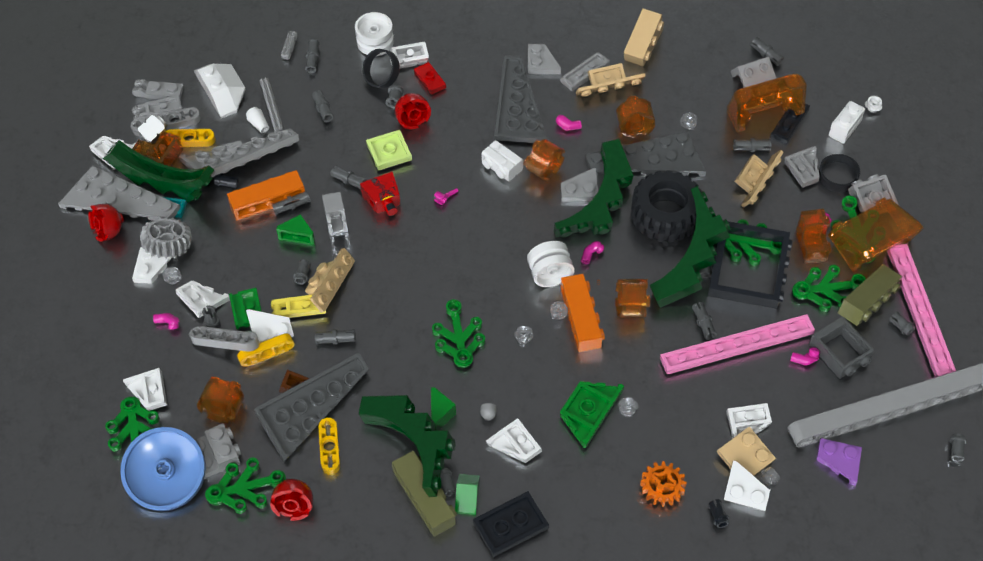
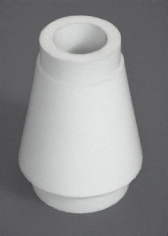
M253 107L247 111V121L260 133H265L269 130L270 127L261 109Z

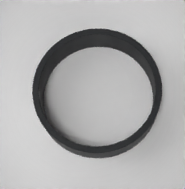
M380 48L372 50L366 56L362 68L365 81L369 85L378 88L391 86L396 81L400 70L397 56L391 51ZM386 52L392 62L391 74L384 83L377 85L371 78V64L378 54Z
M832 154L825 157L819 167L820 183L825 188L834 192H847L852 186L851 183L857 181L860 176L858 163L853 158L844 154ZM832 162L844 163L854 170L856 179L847 184H837L824 176L822 168Z

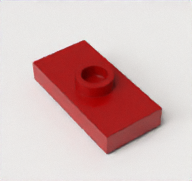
M429 62L414 68L415 75L431 95L446 88V83Z

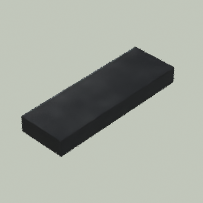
M793 99L772 131L770 138L786 145L809 111L810 105Z

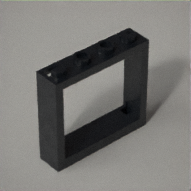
M728 221L731 228L728 231L729 234L782 243L774 295L718 285L725 239L717 243L716 263L713 264L708 296L777 309L779 302H783L784 291H781V287L786 284L787 274H784V268H788L790 257L787 256V251H791L793 241L789 239L790 232Z

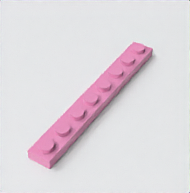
M908 245L889 246L887 249L895 272L902 276L899 284L901 285L935 378L955 372V366Z
M806 314L660 354V360L668 375L814 334L815 329Z

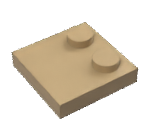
M750 426L717 450L719 456L730 469L734 460L753 476L776 459Z

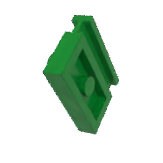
M257 288L239 291L238 294H229L236 329L242 326L249 327L250 323L246 310L262 312Z

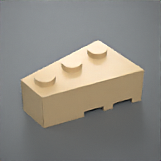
M642 9L624 50L625 61L644 66L646 61L650 60L652 50L663 31L664 22L662 21V14Z

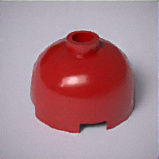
M408 93L397 101L395 116L405 129L419 128L418 125L429 120L431 107L421 95Z
M110 204L92 205V211L88 213L91 230L95 229L98 235L95 238L100 242L116 237L122 227V214Z
M286 479L274 488L270 506L272 511L279 517L282 514L290 516L291 521L306 518L312 509L313 494L305 482L298 479Z

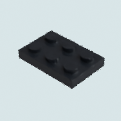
M529 491L473 519V524L493 557L549 529L547 520Z

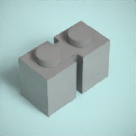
M341 193L322 195L329 235L348 232Z

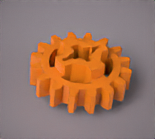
M662 461L661 466H658L654 462L653 468L647 466L646 472L642 473V480L640 482V486L643 487L642 494L648 493L646 499H654V505L661 502L662 507H664L665 502H668L672 506L674 500L679 502L680 495L684 496V488H686L687 484L686 481H683L685 474H679V467L673 469V463L666 466L665 461Z

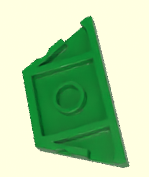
M580 381L561 409L560 417L584 448L588 446L621 395L624 385L605 386L606 383L593 384Z

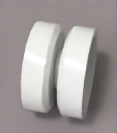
M370 12L360 16L356 21V42L358 49L362 53L368 55L372 50L379 48L391 50L394 44L393 25L387 15L379 12ZM382 52L377 56L384 55L386 52Z
M548 241L541 243L530 250L527 255V261L532 270L534 282L538 286H558L561 284L562 277L573 276L575 268L570 259V253L563 242Z

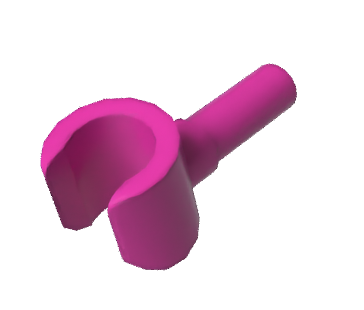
M457 188L445 194L437 191L434 194L436 197L434 201L444 205L447 198L459 191Z

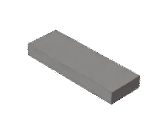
M597 52L562 76L560 82L571 91H574L589 80V70L609 66L610 61Z

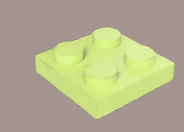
M400 130L366 140V145L378 171L412 160V155Z

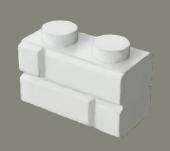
M425 42L391 47L390 50L397 56L400 69L417 66V64L423 65L429 59Z
M849 101L833 121L829 136L842 144L845 143L862 121L865 108Z
M151 115L146 120L147 123H143L138 127L140 135L152 145L158 140V137H161L166 132V122L159 115L157 117Z
M496 140L482 151V164L484 167L494 170L501 179L505 178L510 182L515 175H518L523 170V159Z

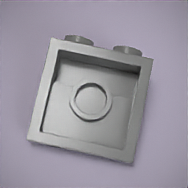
M875 174L864 182L862 179L851 183L852 186L848 189L850 196L857 199V205L864 221L867 220L868 213L871 211H876L879 216L900 209L886 174L882 176Z
M224 423L204 431L205 436L195 439L205 457L206 472L204 479L226 470V466L229 463L240 464L238 456L241 455L237 443L232 444L231 439H234L230 427L225 428Z

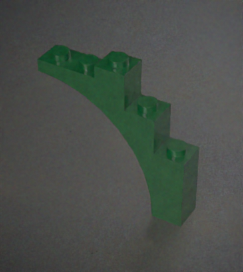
M620 139L602 143L600 153L604 167V179L599 191L581 211L554 224L556 238L568 237L577 232L584 233L589 229L592 230L593 235H603L611 231L613 221L609 210L616 211L622 207L623 196L620 188H626L631 185L634 176Z
M120 140L111 146L103 158L137 186L145 182L149 183L161 194L173 191L180 198L185 199L187 203L192 200L196 201L201 196V189L204 185L207 186L213 178L211 175L214 172V169L209 165L191 170L179 169L158 163L131 149Z
M698 186L691 189L697 214L692 242L684 257L675 268L663 278L650 285L660 308L703 289L700 284L703 279L699 271L716 263L714 256L717 253L713 245L730 238L728 231L731 228L726 219L722 220L720 214L716 216L712 206L707 207L706 202L709 200L704 191L700 192Z
M408 395L362 396L358 414L365 424L381 425L394 429L405 435L417 446L423 467L422 488L428 497H437L438 489L441 488L440 475L441 470L444 469V459H451L452 451L455 450L456 446L455 439L452 438L448 430L435 431V423L428 413H415V405Z

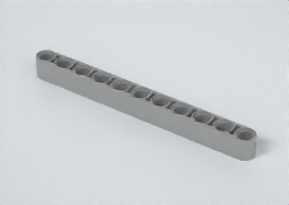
M983 363L795 421L787 429L796 447H803L819 442L821 438L829 439L983 390Z

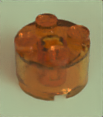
M630 96L627 98V101L623 102L616 109L620 130L626 137L637 138L639 134L645 136L655 128V118L651 102L646 99Z
M547 139L536 140L532 146L533 151L530 156L526 157L523 165L526 166L528 171L542 180L549 181L551 179L549 176L552 173L556 174L562 166L565 158L562 156V153H565V150Z
M647 279L617 280L615 291H618V298H615V306L619 318L646 317V307L650 306V296L646 295L648 288Z
M211 377L197 402L198 410L201 413L204 411L208 414L207 418L214 422L229 423L230 420L234 421L244 400V394L240 390L241 385L235 381L228 382L217 377Z

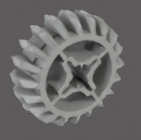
M158 217V220L152 219L151 222H147L142 227L140 241L142 248L145 249L146 253H150L151 256L157 255L158 258L161 256L165 258L171 256L174 258L175 255L181 256L182 253L187 252L191 245L192 234L190 227L187 226V223L182 222L181 219L175 220L174 217L171 219L167 217L161 219Z

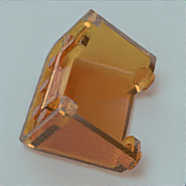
M790 74L737 90L727 105V113L736 132L745 130V123L751 121L750 114L780 105L784 111L792 109L796 115L803 114L805 112L807 86L803 77L799 74Z
M884 197L875 203L876 206L844 223L839 221L832 226L833 230L828 236L852 272H855L863 264L869 263L882 253L899 244H906L924 229L921 223L892 199L886 200Z

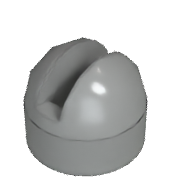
M491 403L482 404L480 409L482 417L485 420H492L496 416L497 406Z

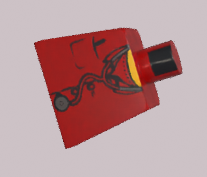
M392 171L360 183L363 198L376 213L386 211L389 216L397 213L396 207L400 205V195Z

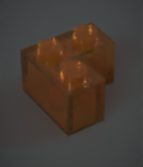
M164 131L155 144L138 139L132 148L141 155L170 167L174 165L183 151L180 137Z
M824 209L801 211L795 235L804 264L825 262L828 259L829 253H831V244L826 239L827 227L830 226V220L825 215Z

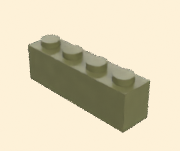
M882 264L844 299L838 314L856 326L862 321L867 322L872 312L876 313L879 310L882 302L886 303L892 293L895 295L901 287L899 282L902 276Z
M412 451L393 461L392 469L433 537L455 526V516H457V513L452 505L448 506L446 503V496L441 488L438 489L437 497H428L422 488L423 467L421 456L417 457L415 452Z

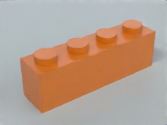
M297 170L239 190H234L227 193V197L237 221L273 209V203L287 199V196L292 197L303 193L305 189Z
M584 274L562 277L560 289L578 352L601 348L605 335L603 329H600L598 325L600 324L598 312L594 311L595 301L594 297H590L589 281H585Z

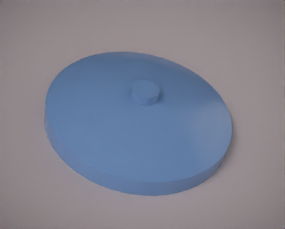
M159 427L142 433L128 446L121 462V480L127 494L139 505L154 511H169L185 505L197 494L205 478L206 463L202 449L190 435L176 428Z

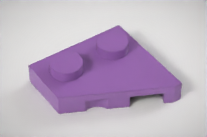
M821 438L817 461L830 467L837 475L842 474L850 480L849 483L856 486L862 447Z

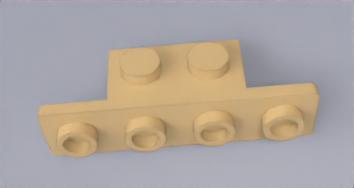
M622 63L589 70L588 76L591 85L578 88L576 96L582 95V97H586L596 91L603 93L613 87L621 89L627 84H632V86L642 83L646 76L643 73L626 77Z
M782 150L772 155L767 164L755 154L750 156L734 181L748 193L741 204L743 208L749 204L753 205L757 201V194L765 188V181L773 175L774 167L778 166L782 160L780 158L783 154Z
M345 248L339 251L334 261L323 262L317 267L315 275L308 281L309 284L305 289L308 295H312L310 300L321 313L326 311L355 262L354 258Z

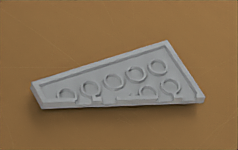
M289 128L269 133L266 138L252 137L250 142L242 143L240 140L215 146L209 152L199 150L195 151L196 155L188 157L185 154L179 155L180 162L191 170L200 169L208 165L214 169L211 176L214 177L220 173H226L237 166H243L249 161L260 159L268 153L277 152L280 148L291 146L300 140L298 134Z
M94 166L83 175L58 203L60 208L67 209V207H71L78 211L83 209L92 210L91 206L96 204H110L121 214L130 215L133 218L138 216L148 217L149 220H158V217L161 219L166 217L171 219L176 216L180 209L179 204Z

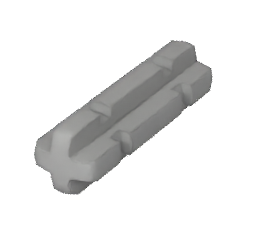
M296 31L288 32L281 52L282 59H290L298 37Z

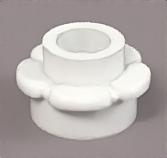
M870 96L868 101L865 102V107L871 112L882 109V100L878 96Z

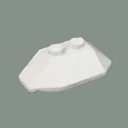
M213 63L194 70L221 119L238 112L245 92V86L231 64Z

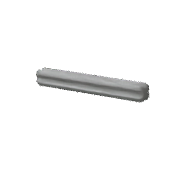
M262 78L260 83L274 132L284 130L269 78Z

